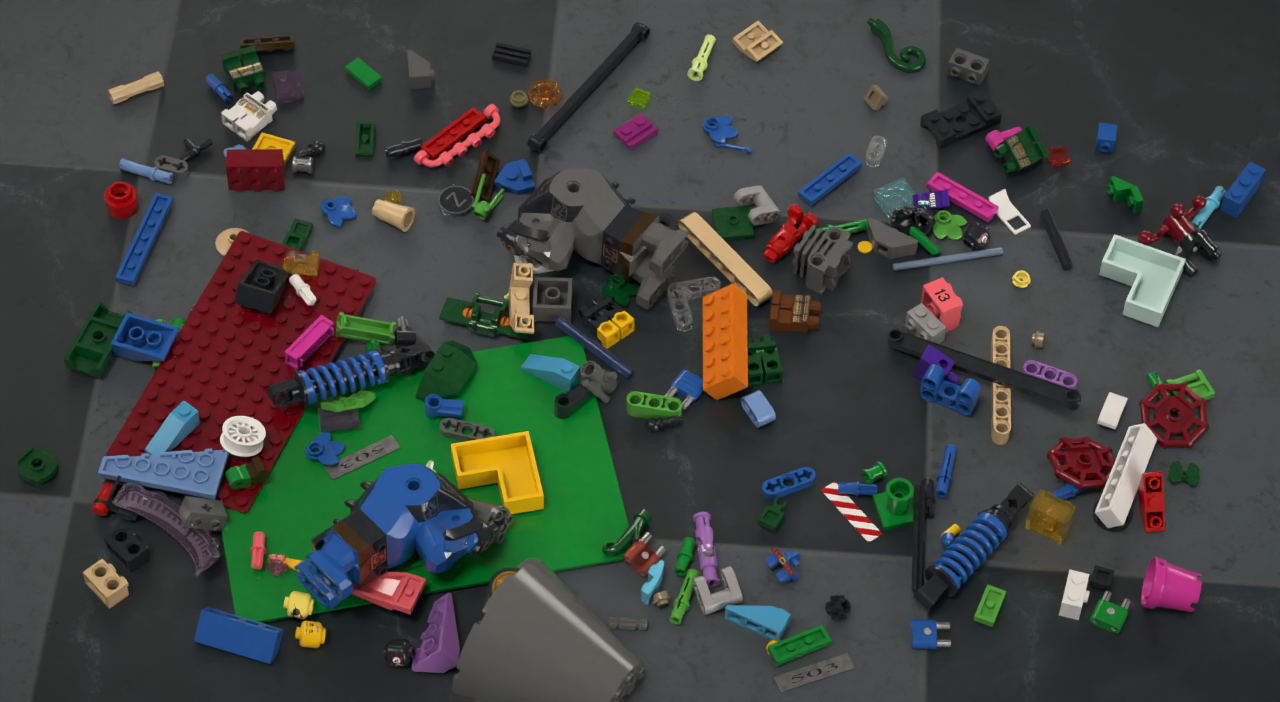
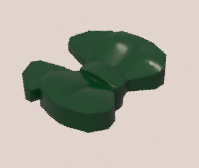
M1175 461L1170 465L1171 469L1168 479L1171 484L1176 485L1182 481L1187 482L1190 487L1197 486L1200 479V469L1196 464L1190 463L1187 471L1182 470L1180 461Z

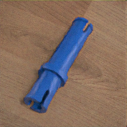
M952 444L945 446L940 473L937 475L936 480L938 483L935 496L938 498L947 497L949 485L952 483L951 474L957 452V447Z

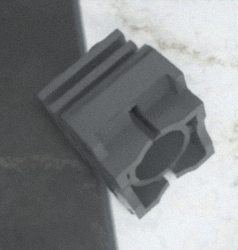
M812 225L810 230H806L803 234L801 243H797L793 250L795 254L792 265H794L793 273L797 275L800 270V277L802 278L806 274L805 284L807 288L822 295L825 289L834 291L840 276L846 273L850 267L851 259L849 253L852 250L853 242L848 241L851 233L840 228L831 227L822 236L823 229L819 228L816 232V226Z

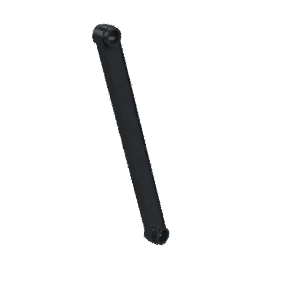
M636 22L632 27L631 33L537 134L533 133L529 137L527 145L537 152L541 153L544 151L547 142L641 40L645 41L648 38L650 28Z
M892 329L888 333V345L893 350H900L921 358L928 345H931L954 361L952 369L1058 404L1069 410H1077L1081 405V394L1076 389H1069L913 336L899 329Z

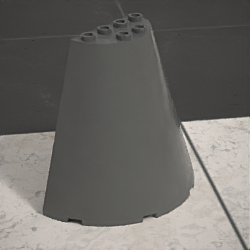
M529 558L517 566L519 571L514 575L509 574L484 606L482 613L485 616L482 621H479L478 624L474 623L456 666L460 672L453 678V692L485 702H624L622 697L626 694H631L635 687L634 683L637 679H641L646 671L641 661L544 561L538 558Z

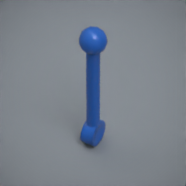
M715 142L716 148L726 147L742 150L746 153L752 152V148L750 146L741 147L736 145H730L725 143L720 144Z

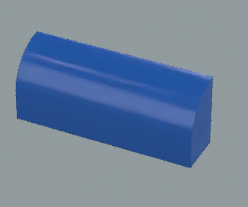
M206 607L200 612L194 641L271 664L279 650L284 629Z

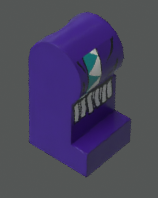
M948 190L912 195L913 205H922L929 210L945 209L950 206Z

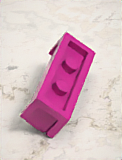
M321 315L284 352L285 363L295 370L303 367L304 362L330 336H334V329L332 327L334 322Z

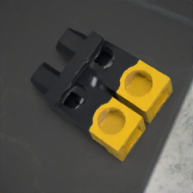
M598 295L592 300V308L585 304L579 308V315L583 319V326L595 334L602 341V346L606 349L635 331L634 318L613 302L610 297L605 299Z

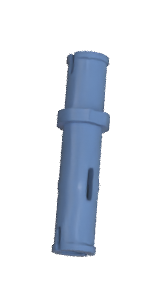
M124 158L120 160L119 164L123 165L119 166L120 170L169 185L173 181V178H170L174 176L173 173L159 170L158 167L152 168Z

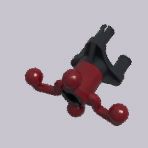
M1197 195L1192 199L1193 206L1187 212H1185L1182 204H1173L1170 208L1171 214L1164 219L1156 234L1152 235L1148 230H1142L1138 234L1139 243L1144 245L1156 242L1163 236H1171L1179 245L1175 256L1186 259L1183 269L1189 277L1195 275L1199 270L1188 258L1194 252L1204 250L1213 262L1219 259V256H1222V253L1218 250L1219 247L1215 245L1205 229L1197 230L1189 221L1198 210L1206 206L1207 200L1202 195Z

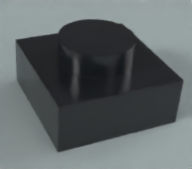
M1095 565L1089 586L1109 591L1115 570Z

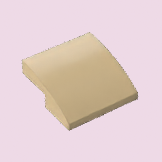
M759 20L739 33L731 41L740 51L756 62L783 44L782 40L773 30L768 31Z

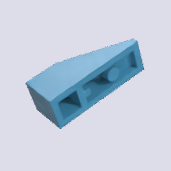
M530 354L521 366V370L566 392L575 387L580 381V366L564 358Z
M185 401L180 403L166 418L145 448V452L149 453V455L171 452L200 424L199 411Z
M727 605L725 607L724 619L779 642L790 625L791 614L784 609L774 606Z

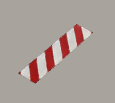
M835 481L821 489L868 543L882 535L880 530L847 494H838V484Z

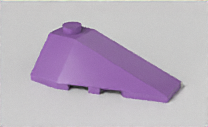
M449 592L433 604L427 620L429 627L420 637L423 640L421 647L415 650V658H413L412 663L413 671L445 673L457 666L460 646L452 594Z

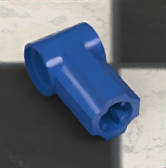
M430 394L425 399V415L430 419H437L440 416L462 419L464 401L442 399L437 394Z

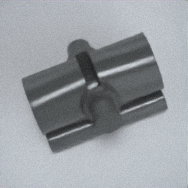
M587 361L581 368L582 385L604 403H608L610 397L606 394L612 393L616 389L617 373L605 371L594 361Z

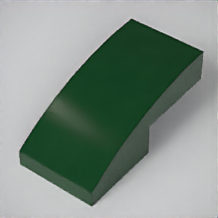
M295 218L290 231L286 233L282 245L301 251L311 233L313 224Z

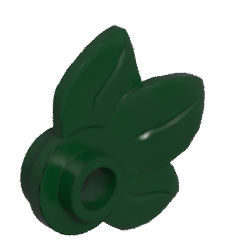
M613 274L608 277L606 285L602 289L605 298H613L621 306L628 305L629 296H636L638 294L632 284L626 283L625 279L619 274Z

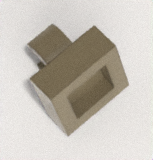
M872 85L864 97V100L873 110H879L889 99L878 85Z

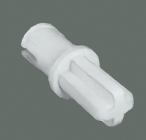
M299 274L292 275L289 282L296 289V294L302 297L308 306H313L317 298L310 291V286L304 283Z

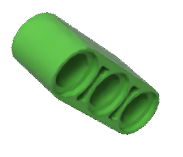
M633 391L627 395L626 411L630 416L645 419H658V417L665 419L672 416L682 417V402L674 397Z

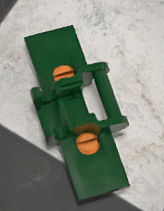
M479 292L475 293L472 302L447 297L439 317L440 320L465 325L470 332L491 337L503 334L527 340L529 333H518L512 329L509 321V311H507L509 299L501 300L483 296ZM479 302L497 306L494 314L483 312Z

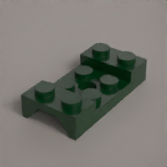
M97 301L64 358L65 367L101 379L109 366L108 359L113 352L111 342L126 313L122 315L109 311L101 302ZM99 335L104 336V337H103L102 339H100V340L94 339V337L99 336Z

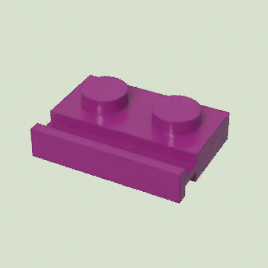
M640 113L615 129L613 135L622 144L627 145L631 151L656 135L658 128L654 127L653 123Z

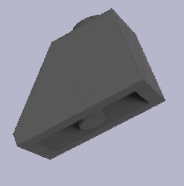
M407 50L410 89L431 88V80H435L434 69L430 70V62L412 50Z

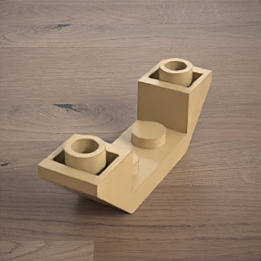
M513 263L509 286V321L514 332L534 333V315H530L529 288L533 282V264Z

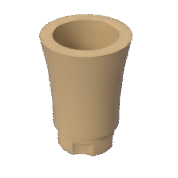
M378 199L372 208V215L406 232L413 224L415 209Z

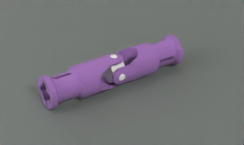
M698 512L694 514L693 521L696 523L695 537L698 545L700 571L703 573L708 588L713 589L720 585V579L717 577L718 563L715 547L712 543L714 536L709 522L711 516L708 512Z

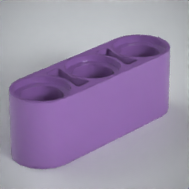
M1033 360L1024 363L1022 373L1069 389H1076L1077 378L1072 373Z

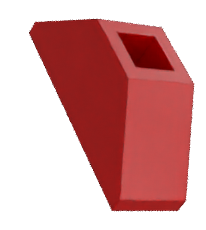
M1163 472L1142 473L1138 496L1144 531H1165Z

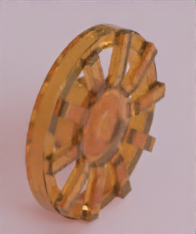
M548 79L538 80L529 88V100L535 106L544 108L556 106L562 98V89L555 81Z

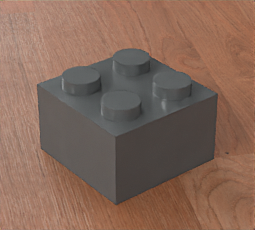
M534 277V321L556 322L560 316H563L571 322L572 278Z

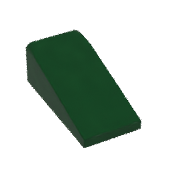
M357 121L355 155H374L375 121Z

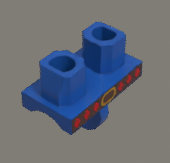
M776 546L771 548L773 553L765 559V562L771 570H774L779 565L783 566V569L775 574L783 585L791 579L794 583L798 581L799 578L791 566L793 565L795 568L800 566L798 562L801 557L797 551L791 553L790 550H786L784 552L786 558H784Z

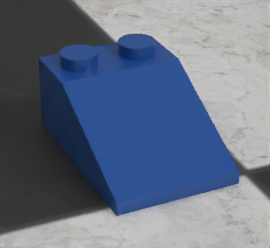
M127 312L111 342V346L115 356L132 361H164L180 328Z

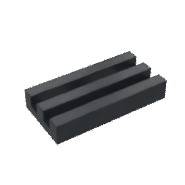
M497 42L492 54V60L526 67L531 56V50Z

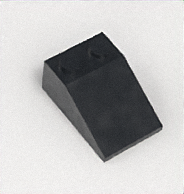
M255 260L238 283L235 303L245 308L259 310L261 313L271 314L281 298L292 270Z

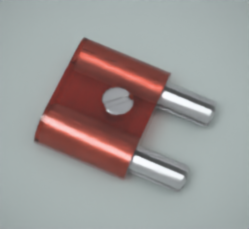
M649 532L638 541H635L622 556L623 560L642 578L648 576L649 568L653 564L656 565L660 561V557L666 552V548L663 549L664 547L661 546L654 553L646 545L652 537Z

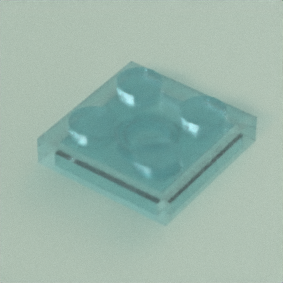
M904 177L872 190L873 198L890 220L893 219L891 217L895 209L913 206L912 195L916 194Z

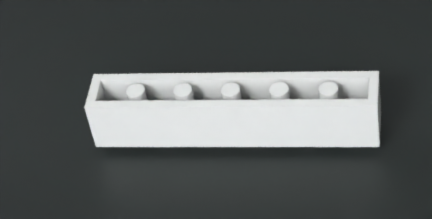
M1145 423L1128 428L1095 510V514L1107 528L1124 525L1139 487L1142 473L1145 472L1157 441L1156 436Z

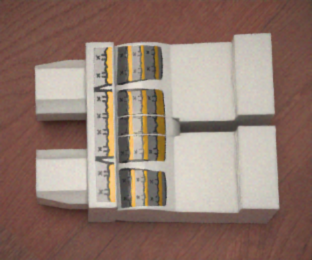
M259 91L253 95L246 93L244 98L240 99L230 110L225 109L221 112L223 125L249 142L268 123L273 121L272 114L277 110L276 104L271 100L263 104L265 99Z

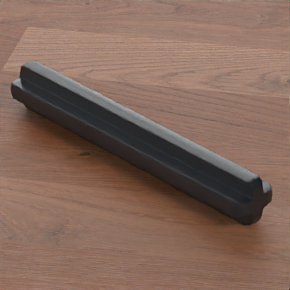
M1049 209L1042 210L1040 216L1061 266L1064 270H1070L1073 263Z

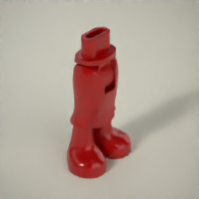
M790 205L787 210L788 221L786 224H782L781 229L770 239L762 256L772 263L777 259H781L797 241L802 239L806 230L809 231L812 225L816 227L819 225L815 215L806 213L804 216L803 210L798 205Z

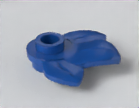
M709 117L703 123L704 131L709 133L710 138L716 143L724 144L725 139H732L738 135V132L730 126L732 117Z
M339 196L333 200L326 199L321 203L320 209L322 214L335 226L341 227L343 219L356 218V212L350 206L352 200L347 197Z
M329 432L321 433L316 436L314 442L307 446L306 455L309 459L318 460L323 465L333 466L339 463L337 456L343 452L345 445L331 441Z

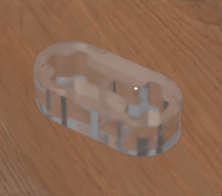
M874 136L870 141L865 159L866 164L870 167H878L883 160L887 146V140L883 136Z

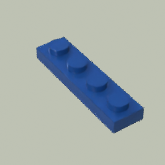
M848 152L799 190L798 197L810 206L814 205L860 169L862 162Z

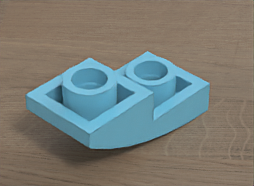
M663 560L649 568L647 573L648 582L641 588V601L646 605L652 601V596L660 588L664 573Z

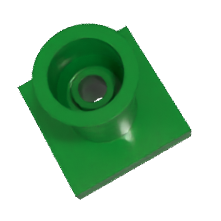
M904 478L892 479L886 486V492L872 496L883 531L913 526L914 487L910 481Z

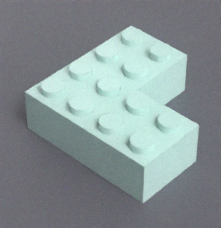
M1114 234L1102 260L1099 275L1132 286L1125 301L1122 315L1159 327L1181 277L1186 259Z

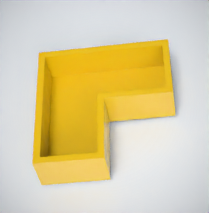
M529 431L451 444V458L458 489L498 483L502 505L510 511V514L544 509V494Z

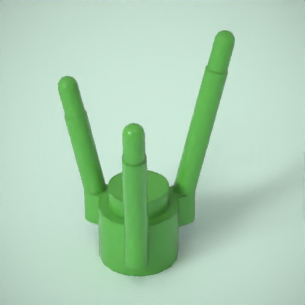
M482 174L475 201L471 206L474 208L473 215L480 220L487 218L489 213L503 198L502 194L504 192V189H501L490 203L486 201L478 203L486 177L485 174Z

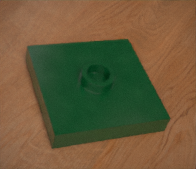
M749 205L712 209L715 232L724 241L754 238L753 225L748 218L750 212Z

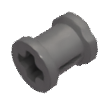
M293 157V173L302 171L312 174V157H309V159Z

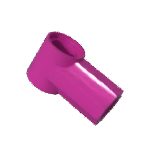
M1015 127L1003 132L994 130L987 134L985 140L993 151L1000 142L1022 129L1021 127Z

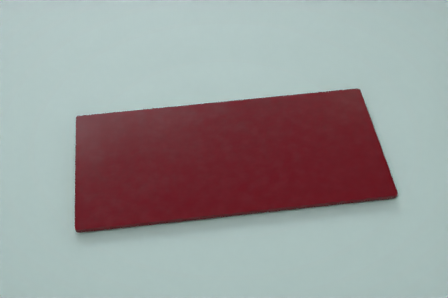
M240 231L176 336L165 360L161 361L105 456L128 455L129 457H134L146 453L145 448L169 414L183 401L199 411L200 424L172 451L192 450L193 452H201L211 448L212 451L223 450L220 437L223 433L222 427L224 422L234 416L254 418L264 426L266 431L263 448L258 454L250 457L229 454L215 499L222 501L226 508L247 514L265 481L246 488L233 490L226 478V471L234 466L250 463L252 458L259 456L267 479L307 406L303 407L300 402L276 407L267 396L266 391L269 385L292 379L293 372L297 371L285 363L284 352L323 315L334 322L332 326L334 336H330L304 362V366L300 367L298 371L304 370L306 373L308 368L316 369L319 365L326 366L327 363L332 362L345 340L344 337L335 336L336 319L339 313L342 312L344 315L357 317L376 284V278L248 232ZM295 251L294 254H296L297 252V255H294L292 257L288 256L287 254H289L288 252ZM298 253L302 255H307L306 259H304V257L298 256ZM255 260L292 270L290 277L294 274H299L304 283L310 286V291L317 298V301L313 306H308L302 297L296 294V289L291 285L285 286L282 293L283 296H281L271 314L261 313L253 308L242 307L235 303L238 283Z

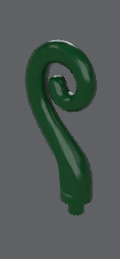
M870 18L867 24L871 26L870 30L882 40L885 55L893 67L907 73L920 71L924 67L926 57L920 48L916 46L904 47L900 52V58L902 59L900 60L894 52L892 34L888 26L880 19L874 20ZM908 54H914L917 57V61L906 63L909 61Z

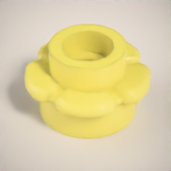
M1017 271L1012 277L1013 284L1019 288H1026L1031 282L1029 274L1025 271Z

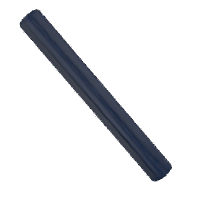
M563 316L556 320L555 325L625 378H629L633 374L634 370Z

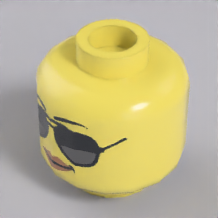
M293 591L289 597H285L283 608L287 609L289 617L306 619L308 615H312L314 599H311L309 593Z

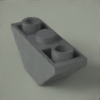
M869 217L866 232L874 252L888 259L911 256L917 253L918 240Z

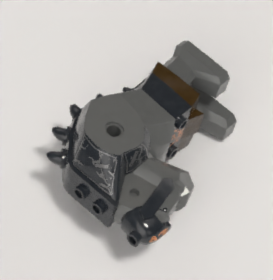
M567 168L545 179L518 208V220H514L507 228L501 227L497 232V237L501 239L502 245L510 253L516 256L525 255L540 265L543 264L549 270L559 271L566 269L572 252L575 251L583 258L602 265L614 274L621 275L626 283H630L634 279L641 283L636 296V302L648 310L673 282L676 275L672 274V272L676 270V267L672 264L686 249L689 241L685 240V238L690 234L683 229L673 231L660 223L658 215L631 208L636 199L631 197L626 199L616 190L620 184L617 182L610 183L598 170Z

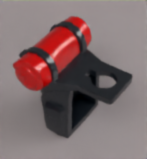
M119 475L116 480L105 479L91 510L98 516H106L108 511L117 513L119 517L135 521L141 510L115 504L114 502L128 490H137L146 494L148 492L145 491V488L136 484L121 482V476Z

